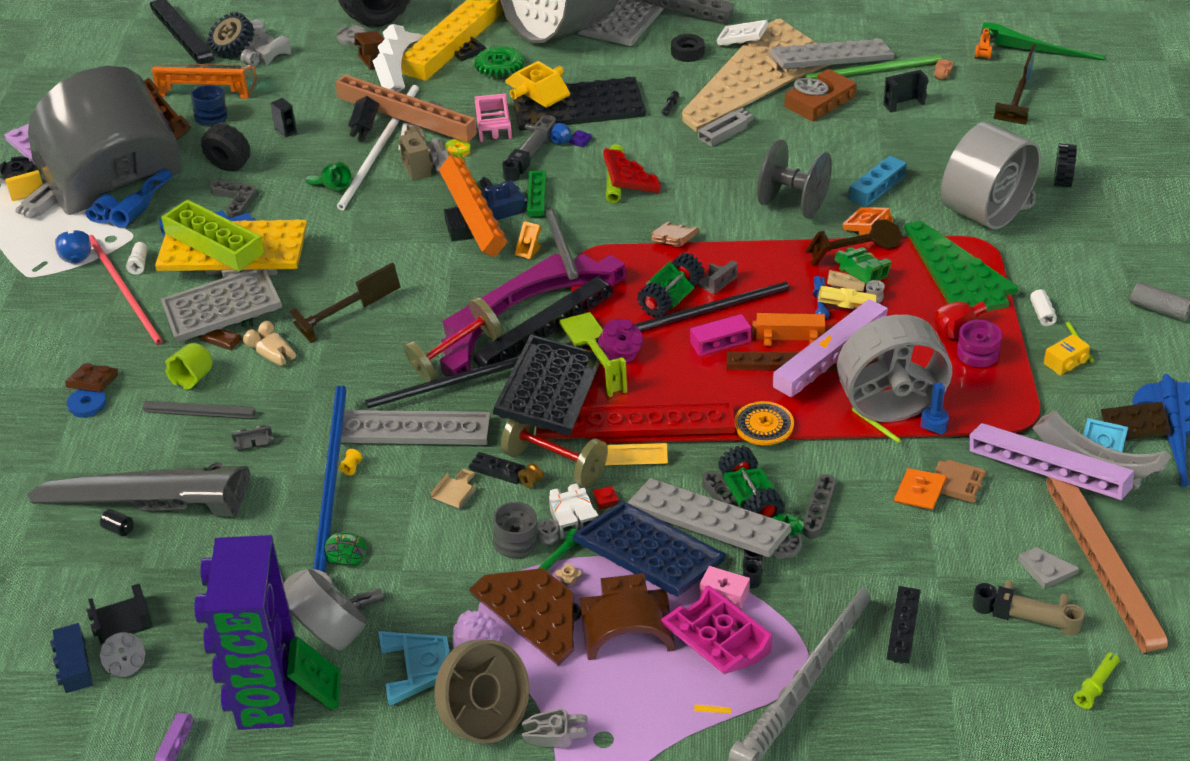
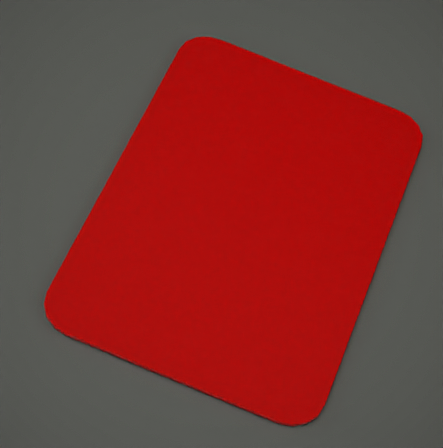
M944 236L975 258L981 259L984 264L1007 279L1002 257L993 245L976 237ZM902 237L897 248L887 250L873 241L832 249L826 252L818 265L813 266L811 265L813 260L812 254H806L805 252L813 239L686 242L680 247L666 243L605 244L591 247L578 255L585 254L597 263L612 255L625 263L626 278L613 286V293L608 299L586 312H591L602 329L609 321L614 319H627L636 324L656 318L655 316L651 317V314L647 315L646 310L643 311L641 309L643 306H639L638 303L640 301L637 300V295L658 271L669 261L672 263L681 253L685 254L688 252L689 255L693 254V258L697 257V261L702 262L701 267H704L703 271L705 272L703 278L709 275V265L711 263L718 267H724L732 260L738 263V277L716 294H712L699 287L697 283L687 296L664 315L785 281L789 284V290L642 331V346L638 350L636 357L631 362L626 363L627 393H623L621 390L614 392L613 397L607 395L605 368L600 364L584 405L733 400L735 419V415L742 407L750 403L765 401L779 404L792 414L794 428L786 440L888 438L887 435L852 411L853 406L843 389L838 371H826L820 374L812 383L810 382L801 392L796 393L793 397H789L773 388V374L776 370H727V352L799 353L809 346V340H772V346H764V340H756V332H753V321H757V313L815 314L818 309L817 298L813 296V291L815 290L813 279L816 276H820V280L821 277H824L825 286L833 287L827 284L829 270L849 274L846 271H841L839 269L840 264L834 261L837 251L842 250L845 252L849 247L854 249L863 247L867 249L866 252L872 253L878 260L888 259L892 261L887 278L879 280L885 285L884 299L879 304L888 308L887 316L911 315L927 321L938 333L952 363V377L945 391L943 409L949 414L948 428L944 434L941 435L921 428L922 412L908 419L895 422L876 421L878 424L897 437L970 436L981 423L1019 434L1033 427L1040 416V402L1012 295H1005L1009 301L1008 308L987 311L976 317V320H986L994 323L1002 332L1000 353L996 363L987 367H973L965 364L957 355L959 339H947L937 330L934 320L935 313L948 303L909 237ZM846 238L828 239V240H829V242H831V241H836V240H841V239H846ZM865 283V286H864L863 293H866V292H867V290H866V283ZM572 286V292L581 286ZM825 303V308L830 312L829 319L825 321V332L857 308H844L836 304ZM740 314L744 316L751 326V342L698 356L690 343V328ZM914 345L911 362L925 368L933 356L934 349ZM590 346L585 347V348H582V349H586V350L592 351V349L590 348ZM890 386L882 391L890 390L892 387ZM736 430L735 433L586 438L590 441L592 439H599L605 443L744 441L737 434Z

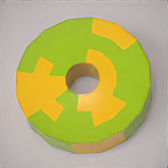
M452 139L445 144V150H447L448 155L463 158L470 154L471 145L470 142Z

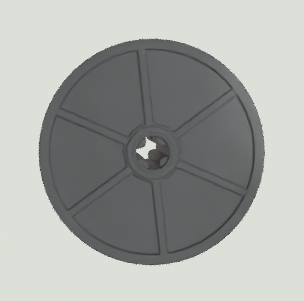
M779 139L771 146L763 161L757 184L758 202L761 205H767L772 202L782 184L789 186L790 189L797 188L803 190L801 198L802 214L805 218L810 219L821 207L829 187L832 173L831 155L828 152L821 153L813 162L808 174L800 172L799 168L795 170L787 168L789 159L788 145L783 139Z

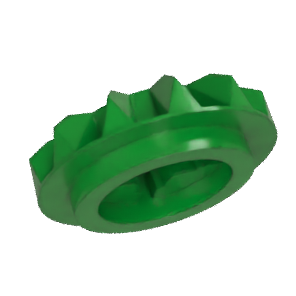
M777 514V516L772 517L791 525V532L787 536L797 535L803 531L804 522L801 521L800 517H795L794 514Z

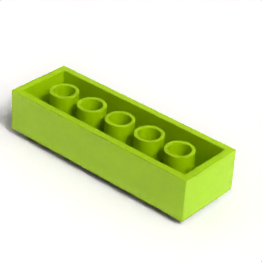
M188 199L161 217L165 234L237 271L242 270L265 253L260 235Z

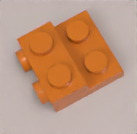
M860 207L842 225L846 231H858L859 235L870 234L869 232L874 221L886 219L893 223V217L890 208Z

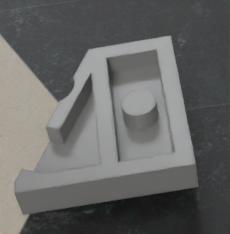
M1037 547L1018 556L1019 563L1043 589L1078 575L1079 572L1077 566Z

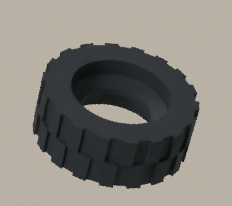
M695 34L678 35L671 41V55L678 61H696L702 58L705 53L704 39Z

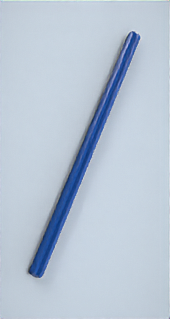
M338 385L335 389L313 569L326 572L327 554L325 552V543L330 537L347 391L344 385Z

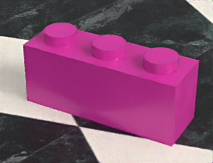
M742 314L690 328V343L698 356L751 342V326Z

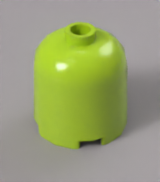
M187 344L165 360L167 366L165 373L174 385L179 384L183 386L184 390L191 389L212 369V356L201 344Z

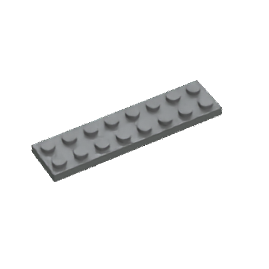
M879 38L799 46H778L770 50V54L782 69L893 60L895 55Z
M344 410L341 443L487 445L491 413Z
M652 478L627 502L659 520L766 557H770L791 532V525Z

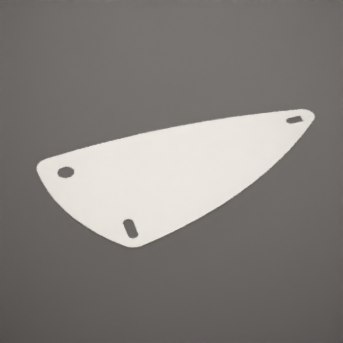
M0 178V249L9 261L26 277L54 274L99 259L91 245V253L84 261L79 263L63 261L58 256L55 248V239L63 232L68 231V234L74 233L73 230H79L88 235H93L106 255L133 239V234L125 228H118L111 222L96 223L90 221L86 217V210L72 215L66 214L58 201L41 216L35 214L32 217L17 214L16 208L26 198L12 201L6 181ZM108 236H116L117 240L108 243L105 241V238ZM42 262H48L47 265L37 272L32 271L33 268Z

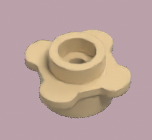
M570 563L565 564L561 570L556 571V577L560 578L564 585H573L576 583L577 578L581 576V571L576 570Z

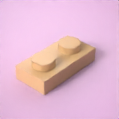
M829 270L827 284L835 288L844 287L857 290V292H863L865 283L850 274Z

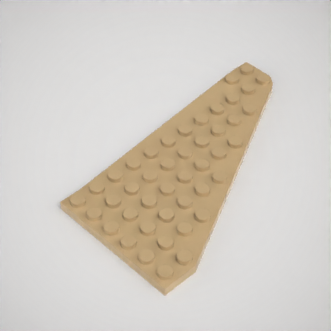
M776 19L768 23L769 26L760 40L752 42V40L747 41L683 109L682 121L695 132H698L702 127L805 76V74H810L829 66L798 67L797 71L786 73L780 65H777L775 70L766 60L767 52L770 54V50L773 47L817 43L782 19Z

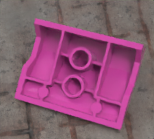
M710 585L705 587L700 599L686 609L679 606L661 619L665 627L723 674L755 665L771 653L772 634Z

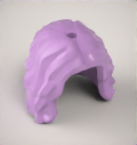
M467 610L459 616L457 624L453 627V648L466 641L475 639L499 641L500 637L503 636L501 625L497 624L496 620L487 613L483 614L481 611L475 610L471 612Z

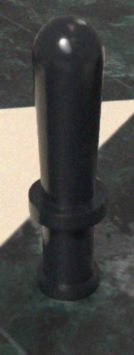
M673 91L671 96L668 97L667 103L662 109L664 116L669 115L673 105L676 104V99L679 97L677 91Z

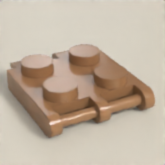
M666 222L652 232V241L680 247L697 235L699 228H689L683 224L678 226L671 224V222Z
M948 459L946 462L939 461L935 469L936 474L947 476L940 494L971 503L976 501V493L981 489V481L987 474L984 469Z

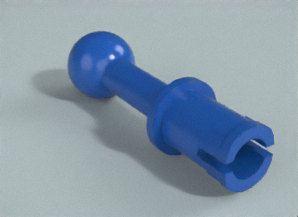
M816 276L813 279L815 289L813 296L817 298V302L820 287L825 286V278L821 277L820 280V276ZM818 302V309L815 314H825L826 321L830 317V312L825 308V303Z

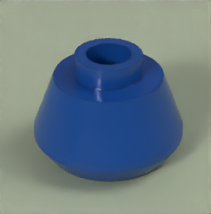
M562 123L555 124L550 133L551 140L559 145L570 142L571 131L568 126Z

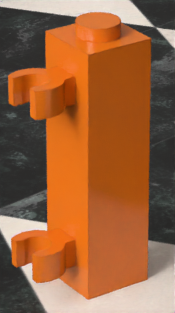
M757 313V321H753V332H756V340H764V346H772V340H809L810 345L825 333V314Z

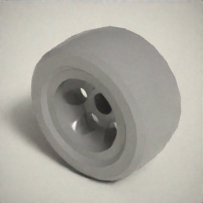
M308 569L301 574L286 590L289 609L292 615L317 639L333 650H344L358 637L367 624V620L358 608L332 583L312 569Z

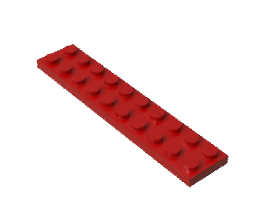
M733 400L583 405L571 436L562 435L548 429H540L536 426V436L543 439L735 433Z

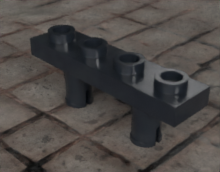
M898 586L886 660H891L894 663L899 662V664H909L921 589Z

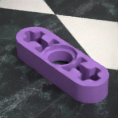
M177 713L154 761L176 760L192 727L193 717L191 714Z

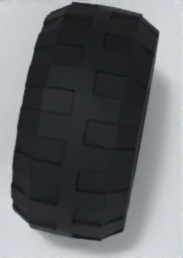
M228 124L212 125L202 136L201 147L203 154L214 166L221 170H239L251 155L248 140L235 127Z

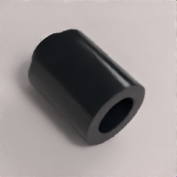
M112 509L106 510L100 519V526L123 537L131 533L134 527L131 517Z

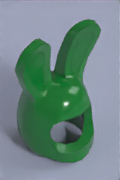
M337 162L327 165L322 170L321 177L315 175L306 177V183L324 185L329 190L341 191L350 185L352 173L344 162Z

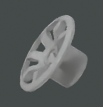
M801 78L794 83V87L798 91L809 95H823L829 89L827 84L813 78Z

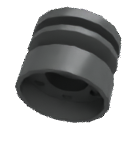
M509 502L498 507L493 518V545L495 550L508 558H521L532 553L536 547L537 514L530 505L522 502Z

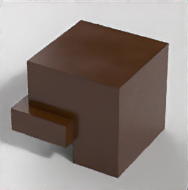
M378 31L355 33L354 45L358 46L359 58L370 70L375 69L373 60L380 54L378 46L385 39Z

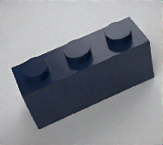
M76 623L52 630L54 639L50 640L53 653L56 652V656H53L55 668L59 669V672L56 673L58 685H63L66 693L93 686L85 639L80 624Z

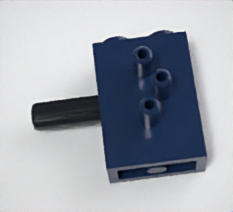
M484 176L479 181L483 189H480L482 191L481 194L487 201V205L492 210L496 220L526 212V196L521 194L519 186H516L512 180L493 185L489 178Z

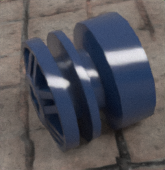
M204 85L195 88L191 92L196 122L204 125H214L223 122L227 118L226 99L223 88L216 85Z

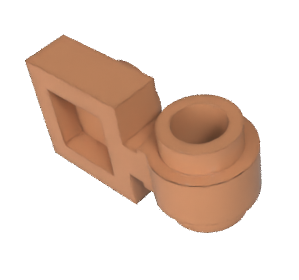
M938 59L934 77L938 80L947 79L948 75L951 74L954 62L947 59Z

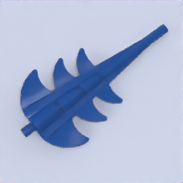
M1164 374L1160 383H1150L1139 388L1134 395L1133 405L1162 401L1170 426V435H1167L1178 468L1180 484L1186 487L1189 485L1186 467V435L1190 434V422H1188L1190 420V405H1187L1190 404V382H1175L1169 374Z

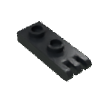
M481 452L477 453L472 463L468 466L471 471L516 485L520 481L518 473L526 469L525 465Z

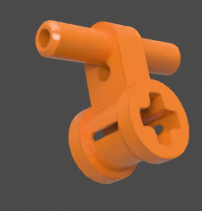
M987 28L983 30L980 45L976 44L974 58L982 57L987 58V60L991 58L992 46H989L990 34Z

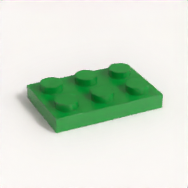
M298 636L291 639L287 676L329 709L333 710L339 707L341 670Z

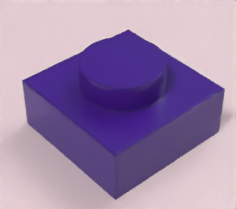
M577 130L571 136L569 143L583 148L592 140V135Z

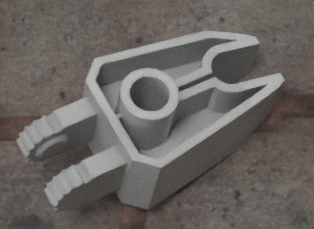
M563 708L535 714L522 722L524 730L528 731L522 733V737L525 742L538 747L567 748L572 743V739L588 736L587 728H572V726L587 723L588 719L585 714L568 715L567 711Z

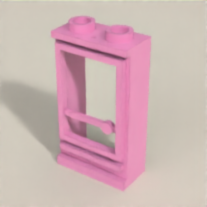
M506 94L474 97L480 142H483L482 131L492 130L493 139H498V129H507L508 137L512 139ZM504 109V112H503V111H499V112H496V113H486V114H481V112H480V111ZM504 114H505V117H503V118H493V119H483V120H481V117H483V116H494V115H504Z

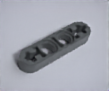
M824 474L817 479L804 519L803 534L808 538H817L822 533L836 486V480L831 475ZM825 484H828L827 490L823 489ZM822 496L827 498V500L819 501L817 497ZM820 511L822 514L817 516L813 515L812 512ZM812 523H815V527L811 529Z

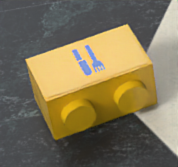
M1072 334L1046 349L1043 364L1061 376L1088 360L1090 345Z

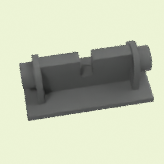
M261 425L255 429H240L235 433H231L234 450L251 449L252 441H255L256 447L270 445V443L274 442L271 426Z

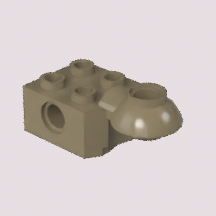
M407 124V131H404L405 135L399 136L402 163L412 181L431 176L433 165L429 159L431 150L429 146H426L422 128Z

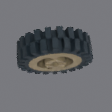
M238 12L234 14L229 13V16L227 14L224 15L225 19L219 18L220 22H215L216 27H211L213 32L208 34L210 36L208 37V44L222 58L226 57L229 59L230 56L233 58L235 53L240 55V50H245V46L249 47L248 41L252 42L253 40L252 36L255 34L253 32L255 31L253 24L242 13Z

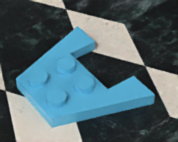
M379 631L382 654L404 650L408 680L386 684L389 706L436 684L439 669L450 653L447 636Z

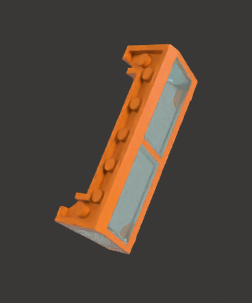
M165 63L152 68L154 83L162 97L166 96L167 90H172V84L230 85L231 92L237 91L240 94V99H248L257 79L254 65Z

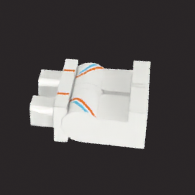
M576 483L570 485L568 492L561 493L560 489L550 490V511L553 519L558 523L560 539L566 538V534L569 532L563 531L564 527L572 526V528L577 530L579 528L580 530L584 527L583 522L593 521L598 518V514L591 505L585 487L580 488Z

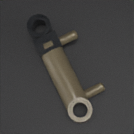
M1010 580L1005 582L1004 587L999 586L998 592L989 583H981L975 588L972 606L978 613L988 614L993 611V617L1008 620V617L1012 616L1059 628L1061 632L1070 636L1077 635L1081 631L1084 611L1075 604L1068 605L1069 596L1067 594H1062L1059 604L1055 605L1015 595L1013 590L1014 583Z

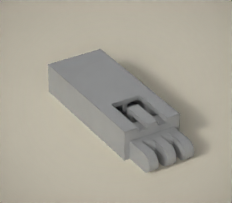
M742 108L735 112L732 111L699 129L698 139L713 147L746 129L747 123L754 119V115Z
M47 182L21 202V205L16 208L17 214L32 217L35 214L41 216L57 202Z

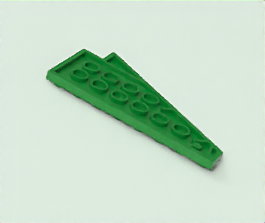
M914 221L905 223V232L948 304L960 301L972 307L982 301L986 305L987 311L1008 308L1009 301L1005 295L1016 294L1018 292L1017 285L924 222Z

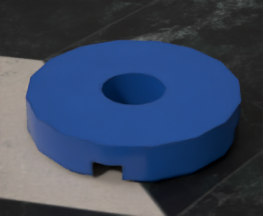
M79 389L74 391L67 400L69 412L73 413L76 417L83 418L94 416L97 411H102L106 405V396L103 391Z

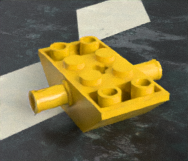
M537 61L515 72L505 80L506 84L515 88L510 90V96L514 100L522 95H526L546 108L570 96V92L561 78V75H564V69L560 65L551 69Z

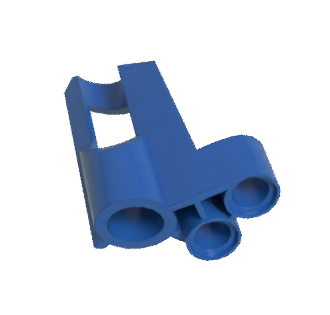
M166 169L157 171L145 181L141 190L137 193L129 194L120 203L111 194H103L85 211L86 217L92 222H111L118 228H124L142 214L150 203L153 192L168 181L173 174ZM154 180H159L161 183L155 187Z

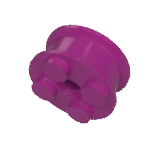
M627 319L609 321L598 339L599 346L610 361L623 357L626 363L631 362L636 357L643 343L641 331Z

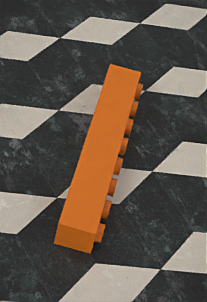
M449 155L439 171L481 251L496 257L507 243L504 232L500 229L498 221L494 218L492 210L488 207L487 201L481 194L482 191L477 187L475 179L471 176V171L467 168L465 160L459 156Z

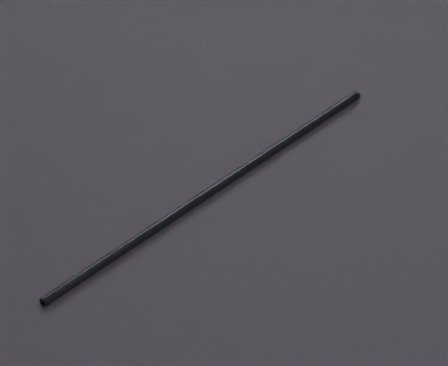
M785 281L639 322L635 325L642 332L789 290V284ZM572 342L565 343L567 345L574 346ZM583 344V345H579V346H575V347L585 348V347H588L589 345H588V344ZM519 356L365 399L367 409L511 369L514 368Z

